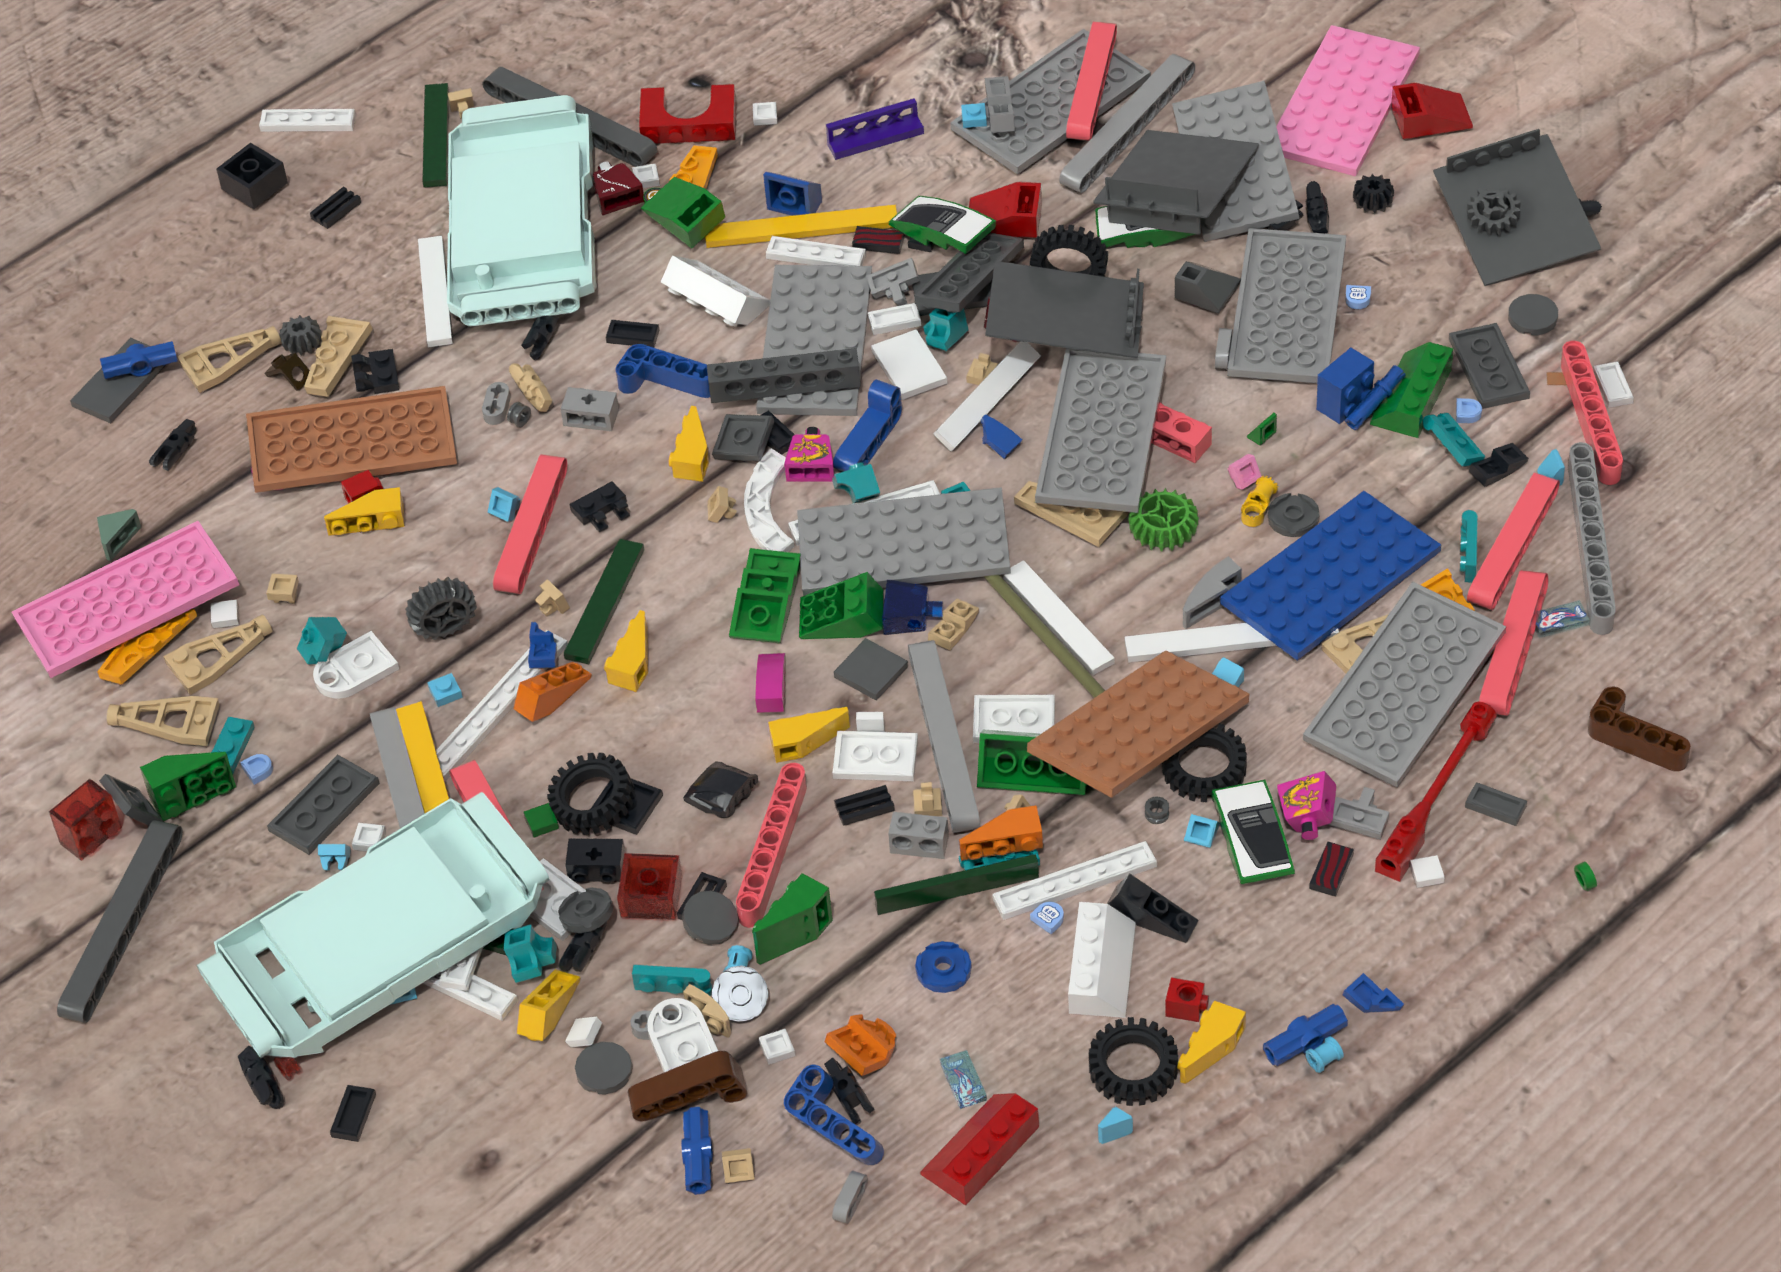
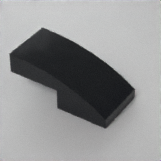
M1510 443L1493 449L1491 457L1471 463L1469 472L1485 487L1512 474L1527 463L1529 458L1514 443Z

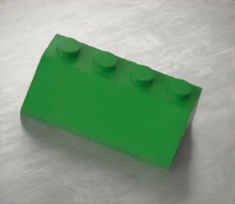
M1428 342L1405 352L1398 367L1404 371L1403 373L1406 376L1392 390L1393 394L1389 398L1386 397L1379 404L1370 421V425L1419 438L1424 427L1423 418L1426 415H1430L1452 370L1453 348Z
M984 729L980 732L977 787L1085 795L1087 784L1027 752V743L1039 736L1040 733Z

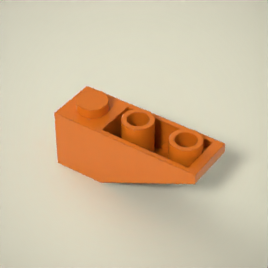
M570 662L519 683L513 709L532 722L551 715L590 680L592 674L582 668L580 664Z
M1037 806L1009 809L959 839L961 861L1043 848L1042 828Z

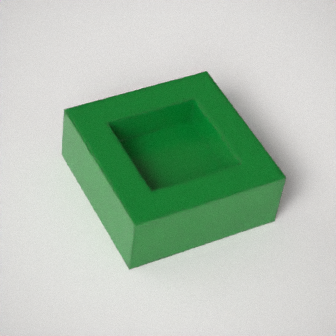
M549 803L523 812L533 838L559 829L558 822Z

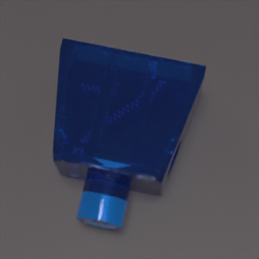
M887 580L882 615L884 635L925 631L928 617H943V601H929L928 587L924 585Z

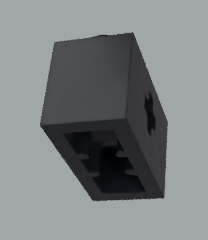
M569 838L565 863L567 876L573 881L580 883L586 881L623 882L626 859L623 839Z

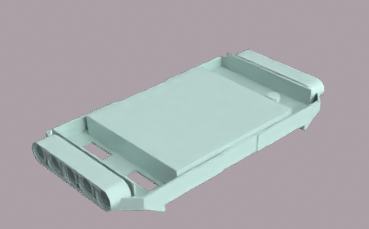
M562 95L469 108L462 113V123L449 133L447 304L449 311L461 318L462 323L467 326L572 313L579 309L580 297L595 292L597 286L595 280V243L592 225L588 221L587 191L593 186L591 123L588 114L576 113V101L571 96Z
M483 792L462 804L450 798L369 847L364 857L308 891L295 892L214 941L216 953L196 966L210 989L260 1058L266 1055L296 1058L298 1056L318 1054L324 1052L322 1046L387 1007L397 998L439 972L445 971L509 930L520 928L533 910L536 909L543 884L550 879L539 860ZM267 948L270 949L285 970L273 979L256 957V955ZM304 997L322 1020L311 1028L307 1027L292 1006Z

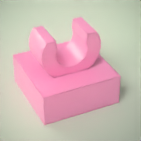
M1251 454L1245 455L1227 468L1236 488L1241 490L1256 482L1259 477H1262L1255 457Z

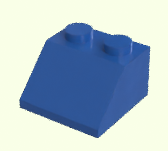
M765 172L763 174L767 210L791 216L816 213L822 203L821 184L778 173Z

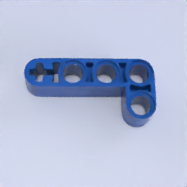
M635 344L626 351L615 368L618 389L626 394L636 392L643 382L648 380L701 398H710L707 364L644 344Z
M877 379L872 382L868 391V408L837 450L833 460V467L844 472L849 470L851 465L857 463H864V466L868 465L900 419L902 401L899 387Z
M818 1065L806 1066L785 1095V1109L795 1118L864 1164L875 1165L879 1163L884 1155L882 1144L872 1135L823 1104L833 1088L832 1077ZM821 1075L820 1082L812 1086L813 1079ZM805 1099L804 1106L796 1110L797 1103ZM827 1114L826 1121L818 1125L819 1118ZM846 1129H850L849 1135L845 1139L840 1140L841 1133ZM862 1142L871 1149L867 1152L858 1145Z

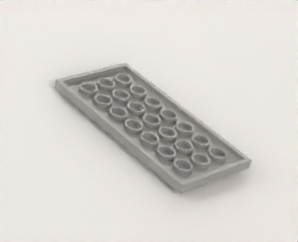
M1082 29L1009 81L1015 131L991 133L986 98L979 103H985L987 126L963 128L962 115L950 122L951 130L1016 174L1025 170L1067 139V122L1090 32ZM1116 49L1113 50L1097 117L1143 85L1151 76L1149 70Z
M1265 81L1172 103L1179 134L1259 143V147L1208 218H1200L1204 242L1247 232L1249 228L1259 229L1270 226L1269 224H1279L1300 219Z
M1248 229L1227 376L1317 383L1318 374L1331 364L1346 235Z
M775 265L763 358L857 348L861 382L868 318L867 312L871 291L867 275L872 274V266ZM860 387L757 398V414H763L769 410L774 415L857 416Z
M1066 348L1037 484L1035 503L1138 513L1166 367V355L1138 353V358H1130Z
M1002 487L797 510L803 596L868 572L882 588L1011 573Z
M1412 582L1305 730L1303 740L1398 787L1504 636L1506 626Z

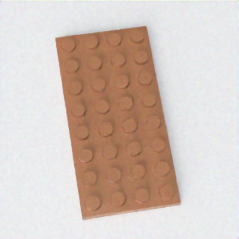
M445 386L246 414L255 493L342 481L366 470H369L372 476L457 464Z
M1165 650L1028 742L1027 752L1112 798L1249 702V693Z

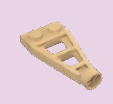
M271 326L265 330L260 329L198 346L177 356L179 364L200 393L223 382L268 348H273L282 342L275 327ZM248 343L252 345V348L241 356H238L233 349ZM222 352L228 353L231 360L221 368H214L208 360L211 355Z
M262 614L249 623L187 643L163 657L174 675L188 693L192 695L216 681L258 645L265 636L273 631L268 620ZM240 637L244 643L233 652H228L223 646L224 642ZM210 649L218 650L221 658L211 667H204L197 658V655Z
M1388 615L1342 630L1322 643V651L1339 668L1347 673L1363 651L1355 641L1366 636L1373 637Z
M187 696L121 703V705L110 704L107 710V724L111 726H125L180 744L207 746L218 712L219 701L218 698ZM182 710L187 712L183 727L174 728L164 724L167 713ZM158 711L155 723L138 720L140 713Z

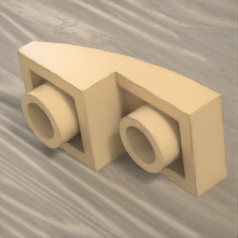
M956 599L943 611L942 620L929 631L928 641L934 640L936 645L951 650L967 632L979 613V608Z
M689 984L683 992L684 999L692 1002L699 1008L711 1033L721 1034L729 1038L731 1028L726 1012L707 993Z

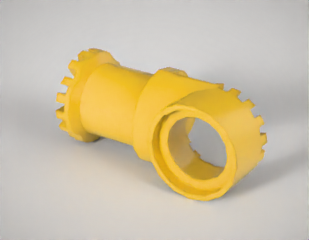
M1259 477L1256 480L1255 489L1249 492L1247 499L1241 507V521L1244 525L1256 527L1263 523L1264 513L1270 504V497L1278 491V484L1274 483L1275 481L1271 480V477ZM1251 511L1259 513V515L1255 517H1250L1246 514Z

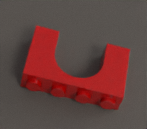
M734 84L711 85L710 106L704 113L693 118H677L666 111L664 87L641 88L640 134L648 137L655 144L735 140L736 94Z

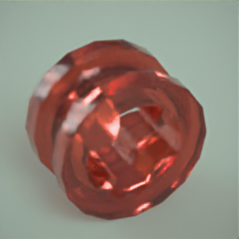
M276 1057L274 1059L277 1069L287 1080L292 1078V1073L298 1074L300 1072V1067L294 1058Z

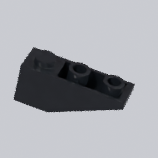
M1130 873L1116 886L1107 902L1108 905L1136 922L1137 926L1184 943L1188 941L1199 921Z

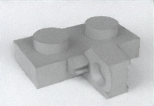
M912 258L867 275L874 299L887 295L888 299L893 297L894 303L897 306L907 305L904 292L909 291V285L920 281L915 262Z
M1364 787L1359 800L1353 799L1350 801L1339 797L1336 798L1333 821L1328 825L1381 840L1389 820V812L1378 809L1376 805H1373L1375 790Z

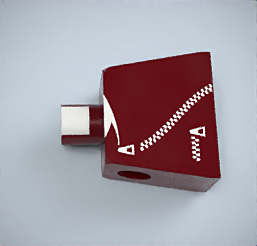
M602 162L598 166V171L593 173L595 192L602 216L644 202L643 185L625 164L620 163L612 166L609 162Z

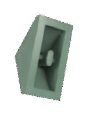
M130 509L97 517L101 543L106 559L112 561L141 529L136 510Z

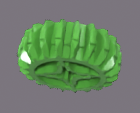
M1166 488L1163 492H1158L1155 489L1153 494L1145 492L1144 496L1141 497L1138 513L1130 512L1129 528L1135 540H1140L1142 546L1149 544L1151 550L1159 547L1161 552L1166 547L1173 550L1175 545L1182 548L1184 542H1190L1192 536H1195L1197 525L1199 524L1198 510L1194 506L1192 499H1187L1185 493L1178 495L1176 490L1172 493L1168 492Z

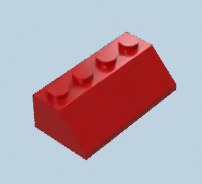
M1016 1093L994 1094L920 1171V1174L966 1206L1039 1128L1038 1108Z

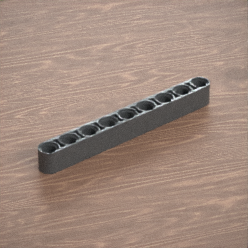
M498 67L482 81L484 90L490 96L504 103L561 96L504 67ZM576 103V113L589 115L594 147L634 167L645 165L657 154V146L648 137Z
M157 820L151 822L59 999L57 1006V1015L59 1017L87 1023L91 1019L180 845L183 833L180 825Z

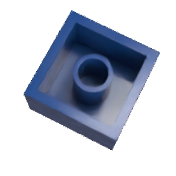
M1350 347L1320 372L1317 380L1316 410L1341 424L1372 391L1375 376L1374 361Z

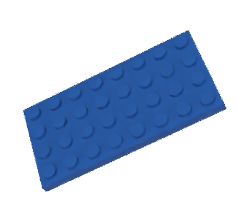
M1363 491L1220 597V604L1294 659L1299 660L1328 638L1337 628L1340 629L1440 553L1441 544L1369 493Z

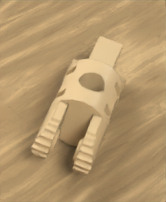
M511 364L509 366L510 375L525 397L538 411L547 412L552 399L539 376L528 364L523 365V367H520L519 364Z

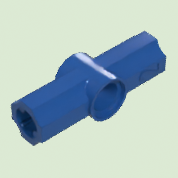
M173 341L146 347L143 344H133L127 348L125 353L100 358L105 379L128 373L138 377L145 376L150 373L153 367L178 361Z
M1332 1004L1309 1018L1305 1015L1297 1017L1289 1024L1285 1032L1265 1042L1263 1050L1272 1065L1278 1066L1301 1052L1305 1053L1308 1049L1317 1048L1324 1042L1325 1038L1348 1026V1020L1339 1005Z
M691 1107L688 1111L683 1112L684 1139L681 1140L683 1165L685 1164L686 1191L697 1195L705 1194L707 1190L711 1189L710 1162H713L711 1136L709 1137L708 1110L701 1109L700 1107Z

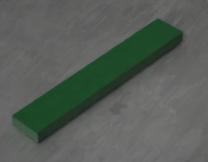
M448 83L425 85L423 187L447 186Z
M619 539L564 651V659L590 664L644 552V544Z
M1036 854L876 890L874 891L876 911L878 915L1034 880L1039 878L1038 860Z

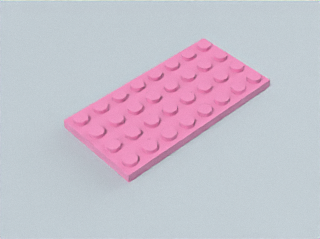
M1331 25L1276 126L1284 158L1356 176L1391 110L1392 86L1405 83L1420 54V47Z
M196 521L12 611V614L49 677L53 678L239 586V582L199 521Z

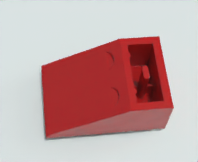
M1420 83L1392 86L1391 108L1403 139L1473 128L1460 93Z
M1015 182L970 198L969 208L996 220V226L990 233L1012 237H1037L1042 207L1041 183Z

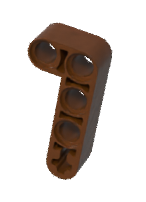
M1615 686L1605 688L1590 711L1588 734L1590 737L1675 772L1684 770L1688 765L1691 747L1688 739L1624 713L1625 692Z
M727 1051L710 1053L637 1083L628 1089L632 1116L637 1121L654 1119L715 1093H718L725 1102L729 1103L741 1101L747 1096L742 1068Z

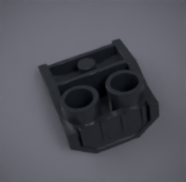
M715 761L690 786L683 797L684 802L705 813H714L719 818L731 817L735 812V805H738L740 800L750 796L751 788L759 782L758 775L749 774L723 762Z

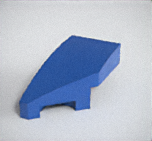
M988 415L982 417L983 444H988L1005 459L1021 444L1023 439Z
M531 622L529 668L556 667L557 643L554 642L553 633L549 630L544 632L539 629L536 622Z
M1364 973L1348 986L1342 994L1364 1013L1398 1011L1404 1006V1003L1388 988L1382 991Z

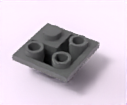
M1186 261L1175 276V298L1219 314L1240 284L1241 278L1198 263Z

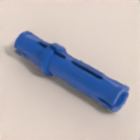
M1393 365L1381 380H1377L1372 391L1345 419L1347 425L1353 430H1358L1386 397L1389 398L1393 394L1392 390L1406 376L1403 373L1404 371L1398 366Z

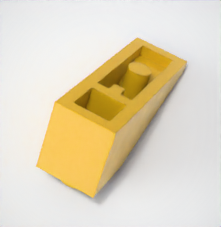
M555 969L520 1003L517 1034L526 1036L533 1041H543L559 1022L580 983V976Z

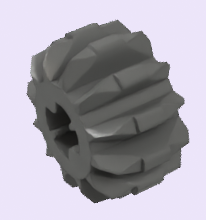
M299 315L296 319L290 317L289 322L283 323L279 333L284 349L290 351L291 354L299 352L301 356L304 352L312 353V348H319V342L322 341L317 320H312L310 316L302 318Z

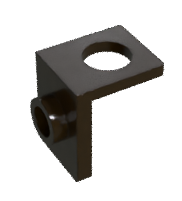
M293 353L286 356L281 354L271 362L272 366L264 373L267 377L282 373L294 389L298 391L305 385L310 370L299 356ZM294 367H299L303 371L301 381L293 378L292 370Z

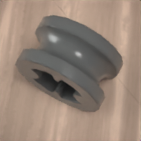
M515 402L508 411L507 420L510 423H515L518 427L524 426L531 416L530 407L524 406L521 402Z
M1157 796L1146 801L1145 818L1152 824H1162L1169 818V803L1166 799Z

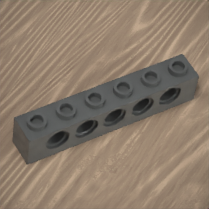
M857 348L707 365L711 403L861 387Z

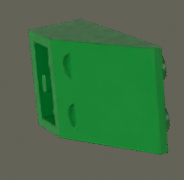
M673 177L641 207L642 211L690 248L698 244L726 217L721 200L705 188L677 177Z
M868 572L800 597V639L861 638L883 630V588Z
M226 752L167 755L140 767L150 801L163 819V822L236 788Z
M803 873L795 881L789 883L782 897L772 903L769 912L763 919H759L753 927L752 933L756 960L759 965L818 939L833 921L829 887Z

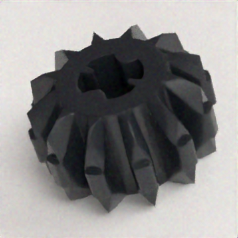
M1372 173L1370 177L1363 175L1361 180L1356 181L1353 198L1357 208H1363L1365 213L1370 210L1375 214L1377 210L1385 212L1386 207H1391L1394 189L1390 179H1384L1383 175L1376 177Z

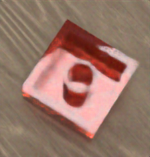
M88 779L49 811L60 845L81 861L89 854L95 852L101 844L110 837H113L122 828L111 794L91 779Z
M624 853L617 896L621 918L676 920L682 880L679 855Z

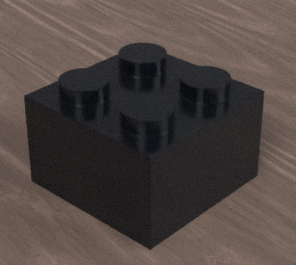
M251 142L216 168L221 189L253 209L288 183L283 162Z

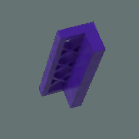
M915 98L826 124L827 145L835 160L924 134V126L918 117ZM911 108L910 114L900 116L903 110ZM885 115L889 116L885 121L880 123L877 122L880 119V117ZM867 122L863 128H855L859 123ZM845 129L841 134L833 136L834 130Z

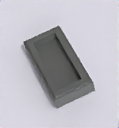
M1477 782L1465 802V808L1514 826H1517L1527 807V800Z

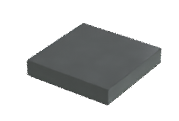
M726 414L712 452L714 459L761 461L774 424L773 417Z
M865 638L834 671V678L877 701L907 669L908 661Z
M105 774L99 780L125 815L149 826L153 820L163 822V819L138 788L108 774Z

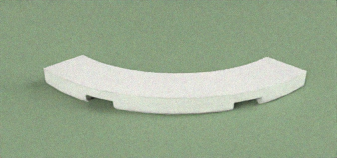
M772 448L756 464L753 469L754 472L747 482L744 494L745 516L748 528L761 549L789 552L795 547L794 541L774 522L770 509L773 489L785 472L784 463L786 457Z

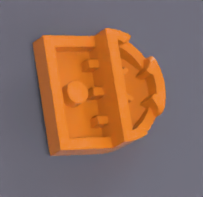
M859 1014L850 1016L848 1025L827 1033L824 1042L855 1071L864 1076L885 1067L889 1063L895 1048L896 1033L885 1021L879 1018L875 1022L864 1020L863 1015Z

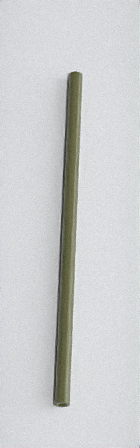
M1000 575L983 576L1094 698L1105 691Z

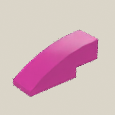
M785 653L758 654L755 693L757 713L784 712Z

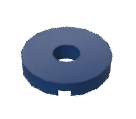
M945 941L932 943L925 947L926 950L922 953L920 952L917 956L915 970L918 981L925 988L933 992L947 993L956 991L964 986L970 978L972 964L969 953L965 949L959 948L958 944ZM941 963H947L951 966L947 970L936 968Z

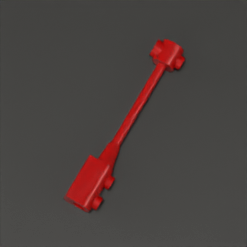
M1480 701L1472 704L1460 724V728L1464 733L1423 800L1398 822L1376 857L1375 872L1399 882L1402 880L1410 867V860L1415 859L1425 842V826L1431 806L1471 742L1487 738L1488 731L1497 717L1496 711L1490 705ZM1387 860L1391 861L1395 867L1387 865Z

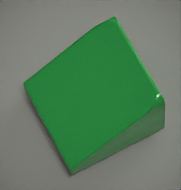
M1273 412L1247 435V438L1258 445L1266 442L1276 433L1277 414Z

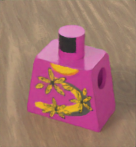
M808 427L805 430V434H796L792 437L784 463L786 482H832L834 467L830 439L828 435L820 434V430L817 427Z
M1325 771L1277 785L1285 819L1296 832H1301L1303 839L1313 840L1317 838L1318 827L1330 824L1333 821L1336 783Z

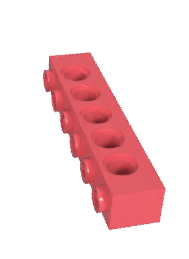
M1159 402L1151 443L1196 463L1212 445V427Z

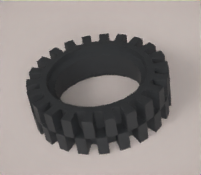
M1058 225L1057 231L1054 227H1050L1048 233L1044 230L1040 236L1036 237L1035 243H1033L1030 266L1061 270L1049 262L1047 255L1055 249L1067 248L1085 254L1091 262V265L1086 270L1075 273L1105 277L1108 251H1106L1105 243L1101 244L1102 239L1099 236L1093 239L1094 232L1089 231L1087 234H1084L1085 228L1079 227L1078 231H1074V225H1069L1068 230H1065L1064 225Z
M1219 723L1217 729L1211 728L1162 762V773L1165 776L1166 784L1170 783V789L1173 792L1179 789V796L1182 798L1189 793V800L1194 802L1197 795L1201 796V802H1207V796L1212 797V790L1242 784L1244 776L1246 777L1247 767L1246 746L1242 743V738L1239 735L1234 737L1235 731L1231 728L1225 732V725ZM1211 746L1224 752L1229 759V764L1222 773L1213 777L1201 778L1187 773L1181 767L1179 760L1187 750L1193 747Z
M588 753V760H584L583 756L580 755L577 756L578 763L575 765L571 760L566 762L569 769L565 770L563 767H560L557 770L560 777L553 775L551 779L553 785L548 786L550 794H547L549 805L560 825H563L567 831L571 829L575 834H578L581 830L583 835H589L590 828H592L594 834L600 833L599 826L602 825L605 830L610 829L609 822L611 820L618 824L621 821L618 814L626 816L628 813L626 807H632L633 801L631 798H635L634 784L625 766H623L619 759L615 760L614 756L610 754L606 758L604 753H598L596 759L594 753ZM594 777H604L613 781L611 795L599 806L589 810H577L569 806L570 794L580 783Z
M1128 1017V1025H1123L1122 1019L1115 1020V1028L1108 1023L1105 1025V1033L1102 1030L1096 1033V1039H1092L1091 1048H1089L1088 1053L1089 1073L1092 1083H1095V1088L1098 1092L1103 1090L1105 1098L1109 1100L1114 1095V1103L1121 1104L1122 1098H1126V1106H1133V1099H1138L1139 1106L1145 1105L1146 1097H1149L1151 1103L1157 1101V1093L1163 1097L1167 1094V1088L1171 1089L1173 1087L1174 1079L1176 1080L1178 1075L1177 1045H1174L1172 1035L1167 1036V1029L1162 1027L1158 1031V1023L1154 1021L1148 1027L1145 1018H1140L1139 1025L1134 1024V1017ZM1140 1043L1152 1048L1157 1053L1160 1064L1152 1075L1144 1079L1127 1080L1115 1075L1109 1069L1107 1058L1115 1048L1123 1044Z

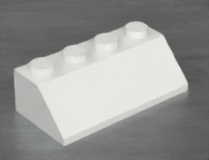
M672 256L661 280V283L669 287V292L678 296L685 295L687 302L696 306L703 305L706 307L705 311L717 317L721 315L724 317L723 321L734 327H737L738 324L749 325L770 306L768 298L694 259Z
M1079 902L1068 991L1069 1014L1126 1018L1136 922L1108 904Z

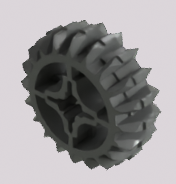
M446 577L443 581L437 578L436 582L433 583L428 581L427 586H419V592L412 593V599L407 601L408 606L405 608L407 621L417 635H422L425 639L432 637L435 640L439 636L444 639L448 634L454 635L455 631L463 630V625L470 624V618L475 616L474 610L477 609L475 596L464 581H459L458 578L451 580L449 577Z

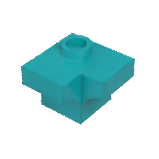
M935 308L929 314L930 321L923 327L924 333L927 335L925 337L927 345L945 351L969 330L964 308L960 312L955 313Z
M857 463L851 465L849 470L834 474L833 476L834 488L843 489L848 492L853 504L878 497L880 494L871 464L864 466V463Z
M309 617L302 631L297 650L307 664L326 662L330 653L342 647L347 632L336 617Z
M531 924L505 933L504 951L509 959L511 975L515 983L542 976L543 966L556 963L557 944L554 938L538 935Z

